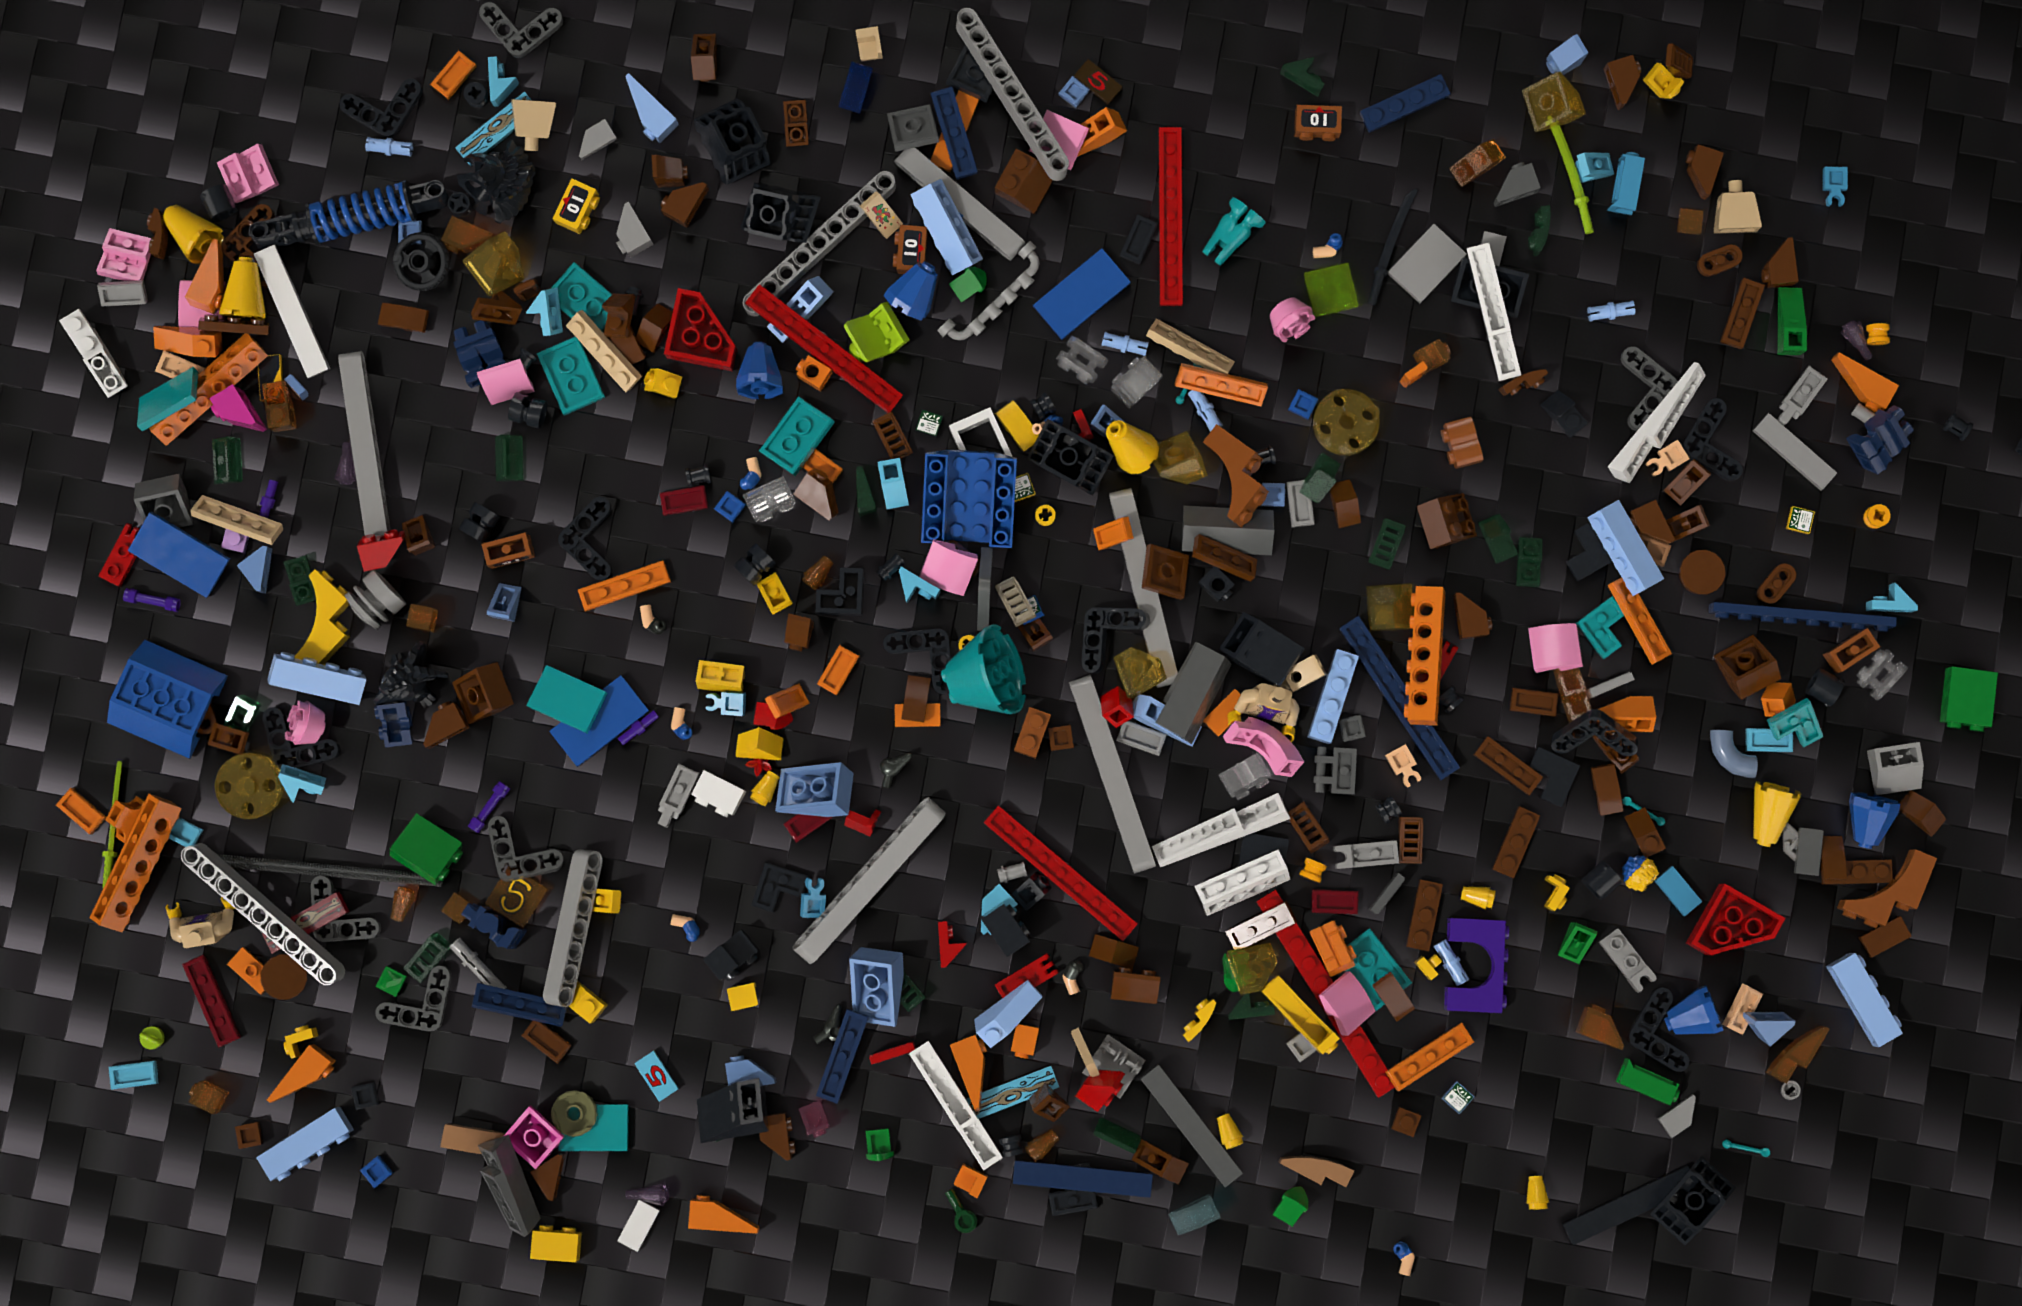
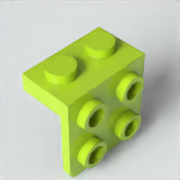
M888 302L881 303L870 314L847 321L844 324L845 330L865 362L895 353L909 341L907 334Z

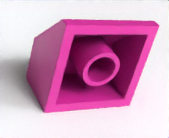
M232 384L209 398L213 404L210 406L211 410L217 418L220 417L223 421L236 426L262 432L267 430L245 392Z
M531 1105L504 1135H509L514 1150L534 1169H537L546 1161L565 1137Z

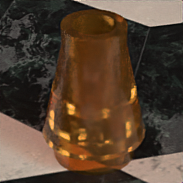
M822 556L818 562L804 572L803 582L814 590L822 587L834 563L826 556Z
M398 886L397 891H394L391 919L399 922L404 921L406 914L416 899V892L414 890Z
M1050 1129L1046 1133L1027 1142L1028 1145L1024 1149L1037 1162L1046 1156L1059 1138Z

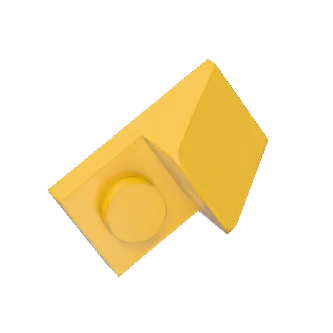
M776 572L757 583L772 615L793 604Z
M597 889L592 911L619 914L621 891Z

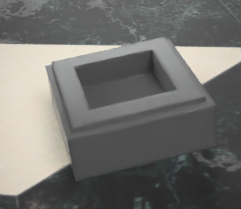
M1361 715L1338 720L1343 742L1366 737Z

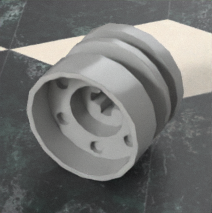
M372 570L363 578L367 589L364 591L355 585L353 589L358 597L351 592H347L345 598L360 619L378 630L382 625L376 617L378 616L381 620L387 622L388 617L384 610L387 608L390 612L396 614L406 605V602L376 570Z

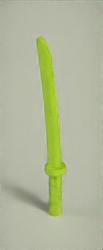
M1548 116L1547 121L1570 178L1576 198L1574 203L1579 208L1585 234L1593 233L1594 230L1587 207L1589 198L1584 195L1577 169L1560 125L1551 116Z
M122 761L117 762L112 806L115 800H118ZM111 824L108 851L102 852V857H105L102 888H104L113 869L114 858L117 857V852H113L115 827Z

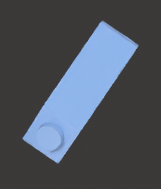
M628 73L625 77L641 123L645 128L643 132L651 141L656 139L661 143L679 125L678 121Z
M817 276L807 280L786 305L805 320H808L834 291ZM771 323L767 326L782 343L789 338Z
M1136 694L1133 700V718L1193 747L1202 726L1193 743L1189 744L1155 723L1165 706L1163 703L1150 696Z
M1029 980L1025 981L974 1019L976 1033L990 1048L1011 1033L1039 1002L1042 994Z

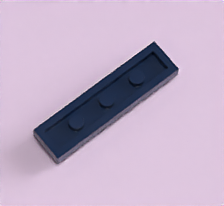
M1440 74L1363 109L1359 114L1370 133L1445 99L1451 93Z
M949 87L932 92V101L956 180L978 174L953 88Z
M480 983L476 985L471 1006L560 1027L563 1025L566 1007L547 1004L543 997Z
M850 1009L846 1010L816 1096L836 1104L839 1102L869 1016Z

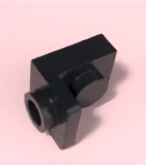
M1035 872L1012 895L1027 911L1049 892L1052 887L1045 876Z

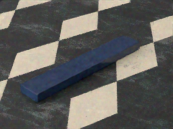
M1015 1160L1013 1184L1151 1198L1153 1174Z

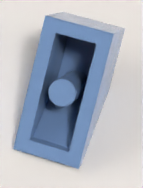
M1576 34L1548 55L1546 59L1547 67L1552 74L1555 73L1557 78L1580 66L1588 55V51L1578 34Z
M744 1055L730 1057L731 1062L725 1063L728 1086L736 1082L757 1078L760 1079L763 1085L777 1083L773 1075L751 1059H744Z

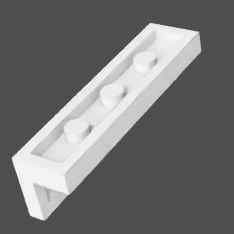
M1276 850L1195 886V889L1208 916L1289 881L1290 876L1279 850Z

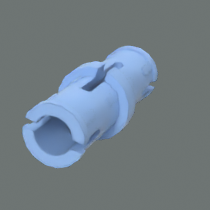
M367 137L366 139L368 143L365 144V148L368 152L385 153L386 156H391L392 154L412 156V152H410V150L413 151L412 142L394 141L393 138L385 140Z
M1634 301L1616 304L1608 302L1607 305L1588 307L1587 314L1597 313L1588 316L1589 321L1605 318L1614 320L1615 317L1635 315V308L1625 309L1635 306Z
M1107 332L1104 333L1105 339L1102 341V346L1120 349L1123 353L1128 351L1143 356L1146 355L1149 342L1131 339L1128 335L1123 337Z
M1191 390L1188 395L1197 408V414L1203 418L1209 431L1211 432L1216 424L1222 427L1223 424L1213 410V404L1209 403L1204 393Z
M1447 939L1433 946L1444 963V969L1447 968L1456 986L1469 980L1459 962L1460 958L1456 957Z

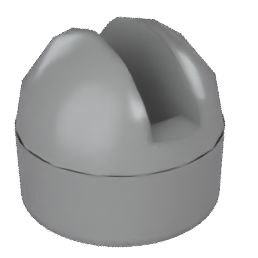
M1787 1081L1781 1087V1094L1785 1099L1794 1100L1800 1095V1086L1795 1081ZM1791 1086H1793L1795 1090L1789 1095H1786L1785 1092L1788 1091Z

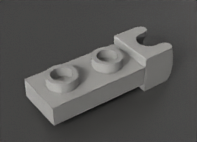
M1397 840L1333 847L1335 852H1342L1345 855V860L1341 863H1336L1335 869L1399 863Z
M1618 928L1599 942L1637 993L1643 990V986L1640 984L1642 976L1646 977L1650 982L1657 980L1656 975L1645 964Z

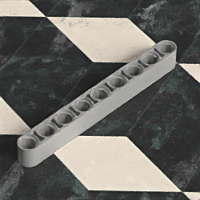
M971 8L961 9L957 14V32L982 72H984L987 80L992 85L1047 175L1054 181L1063 180L1067 175L1069 166L1066 154L977 13ZM963 20H968V21H970L971 23H970V24H965V23H963L962 21H963ZM974 38H980V39H982L983 41H981V42H976V41H974L973 39H974ZM985 56H991L994 59L987 60L985 59ZM996 74H1003L1005 77L998 78ZM1008 92H1014V93H1016L1017 95H1016V96H1010V95H1008L1007 93H1008ZM1025 110L1028 112V114L1024 115L1019 113L1018 111ZM1036 128L1040 132L1034 133L1030 129ZM1047 146L1051 148V150L1044 151L1042 147ZM1053 165H1060L1063 169H1055Z
M888 171L878 173L807 239V243H802L743 298V306L747 314L754 317L759 316L757 312L748 308V305L745 304L759 284L764 288L768 285L776 286V291L772 294L780 298L868 216L861 209L860 205L864 202L863 198L867 194H873L877 191L884 200L891 196L896 189L893 174ZM884 179H889L892 183L888 188H883L880 186V182ZM855 209L859 214L855 218H849L847 212ZM839 224L842 226V230L839 233H832L830 231L831 227ZM822 239L826 242L825 246L820 249L814 247L815 241ZM800 255H808V262L801 264L797 261ZM784 270H791L793 274L789 279L781 277V273Z
M362 351L340 354L338 357L364 534L380 536L384 535V532L391 530L365 357Z
M1132 488L1109 493L1115 520L1129 517L1134 539L1121 543L1137 609L1146 611L1150 616L1148 627L1142 631L1156 687L1172 685L1178 673L1159 596L1156 592L1141 588L1146 543Z
M1088 675L1070 681L1069 685L1133 872L1135 874L1156 867L1106 719L1102 716L1101 703L1092 677Z
M929 797L925 798L826 907L819 918L800 936L793 945V950L809 964L814 963L941 822L946 814L945 811Z
M197 843L187 846L182 850L181 859L188 868L323 985H331L344 977L345 968L341 962L207 845ZM194 850L197 852V859L193 855ZM210 865L214 867V874L210 870ZM227 880L231 882V889L227 885ZM244 894L248 897V903L244 901ZM261 909L265 912V918L261 916ZM278 924L282 927V933L277 928ZM295 939L299 942V948L294 943ZM312 954L316 956V963L311 958ZM328 969L333 971V978L329 975Z

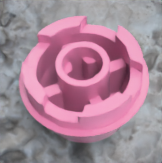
M1295 297L1288 298L1277 304L1270 313L1274 335L1279 337L1282 342H1287V338L1294 336L1295 339L1302 336L1310 329L1308 323L1315 320L1312 308Z
M298 701V706L293 705L287 719V722H290V732H285V739L292 741L294 745L316 743L325 730V713L309 701Z

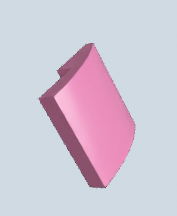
M1046 110L1043 120L1069 160L1068 169L1071 170L1089 128ZM1047 146L1042 147L1044 151L1051 150V148Z
M256 144L240 154L233 153L217 162L235 203L255 197L279 185L261 144Z
M109 228L102 246L104 252L96 270L97 274L121 281L143 280L151 255L149 253L151 238Z
M193 280L180 281L178 300L179 327H198L199 319L204 318V315L211 314L190 306L185 299V295ZM224 281V293L226 290V281ZM220 308L217 309L215 315H218V319H225V316L219 314Z
M521 359L477 372L480 383L491 405L512 399L516 392L525 395L535 392Z
M933 539L920 573V578L935 587L964 596L978 561V556L974 553L957 550L955 544Z
M1552 624L1528 628L1533 666L1536 673L1557 668L1560 671L1583 667L1577 624Z
M1346 971L1319 995L1326 1014L1334 1016L1341 1035L1348 1036L1375 1012L1366 991L1350 971Z

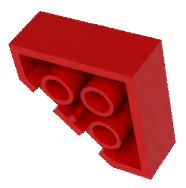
M678 288L664 355L667 359L733 372L738 351L735 344L700 292Z
M1719 884L1686 944L1705 955L1718 954L1774 939L1786 918L1727 884Z

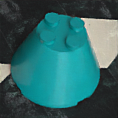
M994 624L986 626L941 671L942 679L947 683L949 698L953 704L958 703L1005 714H1015L1022 710L1026 695H1022V685L1026 684L1023 665L1015 644L1008 634H1002L1000 626Z

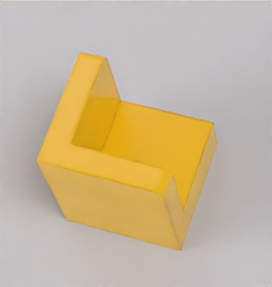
M755 982L727 989L731 1011L758 1005Z

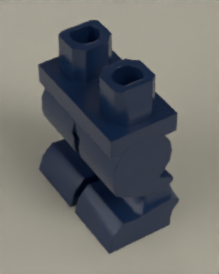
M480 320L475 322L474 326L477 333L469 336L466 327L454 330L456 341L453 343L464 371L468 373L465 375V379L470 388L481 385L477 372L485 370L481 359H484L485 363L488 364L486 369L507 363L496 333L486 321Z
M1893 405L1886 412L1879 409L1875 416L1865 422L1868 433L1866 436H1860L1856 433L1846 438L1853 452L1856 453L1855 455L1862 467L1877 475L1887 469V464L1892 462L1891 457L1900 453L1902 447L1906 448L1910 444L1907 437L1913 431V428L1904 420L1898 423L1905 415L1900 407Z
M475 903L467 904L461 915L470 920L468 926L478 929L483 933H490L489 938L497 947L516 949L527 929L508 928L506 932L507 919L500 914H494V909L489 906H478Z

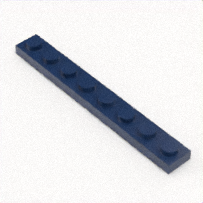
M1719 602L1709 604L1708 612L1715 614V618L1726 619L1729 618V615L1738 616V620H1752V617H1759L1761 622H1774L1775 619H1783L1784 624H1797V621H1806L1808 626H1820V623H1829L1831 628H1843V625H1852L1851 629L1854 630L1874 627V631L1888 632V628L1896 627L1897 618Z
M1357 616L1339 628L1439 780L1444 779L1459 769V765L1432 725H1412L1408 722V718L1404 717V706L1409 703V695L1405 693L1406 686L1360 617Z

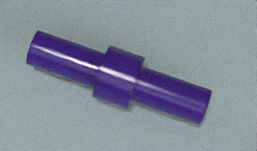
M269 480L265 497L262 496L260 502L262 507L259 516L268 518L270 509L274 507L277 481Z
M653 710L642 720L635 721L631 728L622 734L618 740L624 745L637 734L640 736L646 731L645 728L658 719L659 716Z

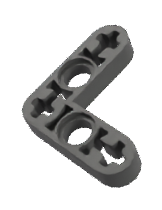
M487 2L479 10L484 23L515 58L525 57L563 25V17L556 8L546 9L520 31L514 27L496 4ZM488 9L490 11L494 10L493 13L498 19L496 23L490 16H487L486 11ZM550 15H552L553 17L557 16V22H549L550 20L548 17ZM543 21L544 25L547 24V31H545L544 27L540 24V22ZM502 25L510 27V32L506 36L498 33V29ZM537 27L541 29L540 37L531 38L529 36L530 30ZM524 35L527 37L528 41L531 42V44L528 45L527 42H524ZM515 43H518L519 45L522 44L521 51H518L517 49L514 50Z
M1631 346L1622 352L1621 363L1651 387L1628 417V426L1632 430L1638 431L1642 424L1635 425L1636 419L1634 416L1638 417L1643 411L1647 412L1642 419L1644 423L1649 417L1648 413L1652 414L1655 410L1647 406V399L1654 397L1660 404L1671 391L1670 389L1663 390L1664 385L1660 381L1656 384L1653 381L1662 374L1663 376L1660 380L1664 383L1670 381V388L1672 389L1676 385L1677 380L1639 348ZM1627 353H1635V360L1640 363L1643 359L1645 363L1639 369H1636L1635 367L1639 364L1635 361L1628 362ZM1645 366H1652L1655 369L1654 377L1648 378L1644 375L1643 369Z
M981 547L977 631H981L986 626H989L993 547Z
M495 816L489 821L488 832L497 873L501 880L511 882L556 872L562 867L563 856L555 849L516 857L507 820L504 817ZM496 822L505 826L501 828L502 836L505 837L507 835L508 838H499L494 841V838H498L497 830L492 829L495 827ZM501 843H505L510 847L509 852L505 855L499 854L496 850L497 846ZM551 855H554L555 859L559 858L555 866L548 862L544 863V869H541L540 857H543V862L550 860ZM528 860H534L537 863V868L534 871H527L524 868V863ZM520 862L521 874H518V869L511 871L510 876L501 872L505 870L506 865H509L510 869L517 868L516 863Z
M317 876L312 880V906L323 900H317V896H322L321 889H317V884H320L322 879L323 883L328 885L323 890L324 896L334 894L333 881L329 877ZM375 918L334 920L325 925L326 929H330V933L326 934V938H324L323 934L319 933V930H322L323 927L314 931L313 934L321 942L370 939L377 937L382 927L381 923ZM369 922L376 927L371 932V935H369V931H359V927L368 926ZM346 923L353 926V933L348 937L344 936L341 931L342 926Z
M436 966L431 970L423 1008L384 1002L376 1009L377 1019L383 1023L424 1031L438 1030L442 1026L452 979L451 970L446 966ZM441 969L443 974L446 975V979H442L440 986H445L444 990L432 988L433 984L438 985L439 979L435 977V973H439ZM433 992H439L442 995V1001L438 1005H434L430 1001V996ZM389 1006V1011L398 1012V1008H401L398 1014V1022L395 1021L397 1016L393 1015L385 1019V1014L381 1013L382 1009H386ZM407 1010H411L415 1014V1020L412 1023H406L403 1019V1015ZM420 1012H423L421 1016L423 1018H430L431 1015H434L437 1024L429 1027L428 1022L421 1021V1026H418Z

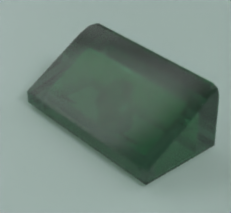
M496 436V481H523L522 436Z
M227 436L213 439L214 484L242 482L240 438Z
M1104 1118L1098 1120L1093 1131L1095 1136L1133 1154L1136 1153L1141 1140L1140 1135Z

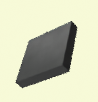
M931 104L887 113L895 152L939 142Z

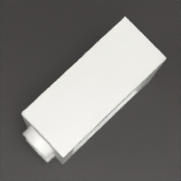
M990 407L949 425L958 449L966 450L959 434L990 421L1004 455L1012 457Z

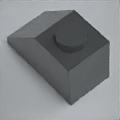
M1522 162L1512 166V170L1508 173L1494 201L1495 207L1538 193L1541 187L1532 163L1525 165Z

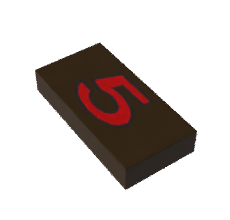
M1089 59L1074 75L1077 80L1088 87L1094 95L1107 105L1122 90V86Z

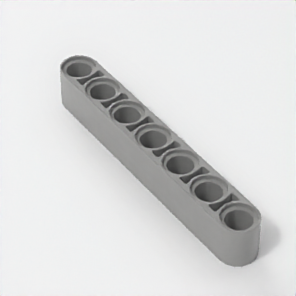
M916 148L904 150L894 161L899 168L922 187L942 179L958 212L963 215L964 223L1008 260L1011 261L1026 244L1018 234Z
M578 849L572 856L543 991V999L550 1005L568 1007L574 999L602 867V855L597 851Z

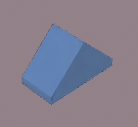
M1102 405L1092 420L1090 428L1107 439V427L1114 421L1123 420L1107 406Z
M267 546L260 547L237 565L253 588L261 593H266L273 550Z
M499 583L488 607L487 615L492 618L515 622L521 587Z
M1743 1012V1018L1758 1038L1770 1047L1795 1025V1020L1784 1012Z

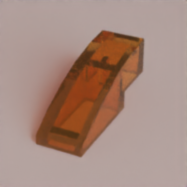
M1559 668L1553 669L1565 713L1570 723L1592 709L1587 697V689L1579 668L1560 671Z
M1819 1026L1795 1039L1774 1059L1765 1073L1787 1084L1797 1066L1805 1069L1808 1067L1830 1029Z

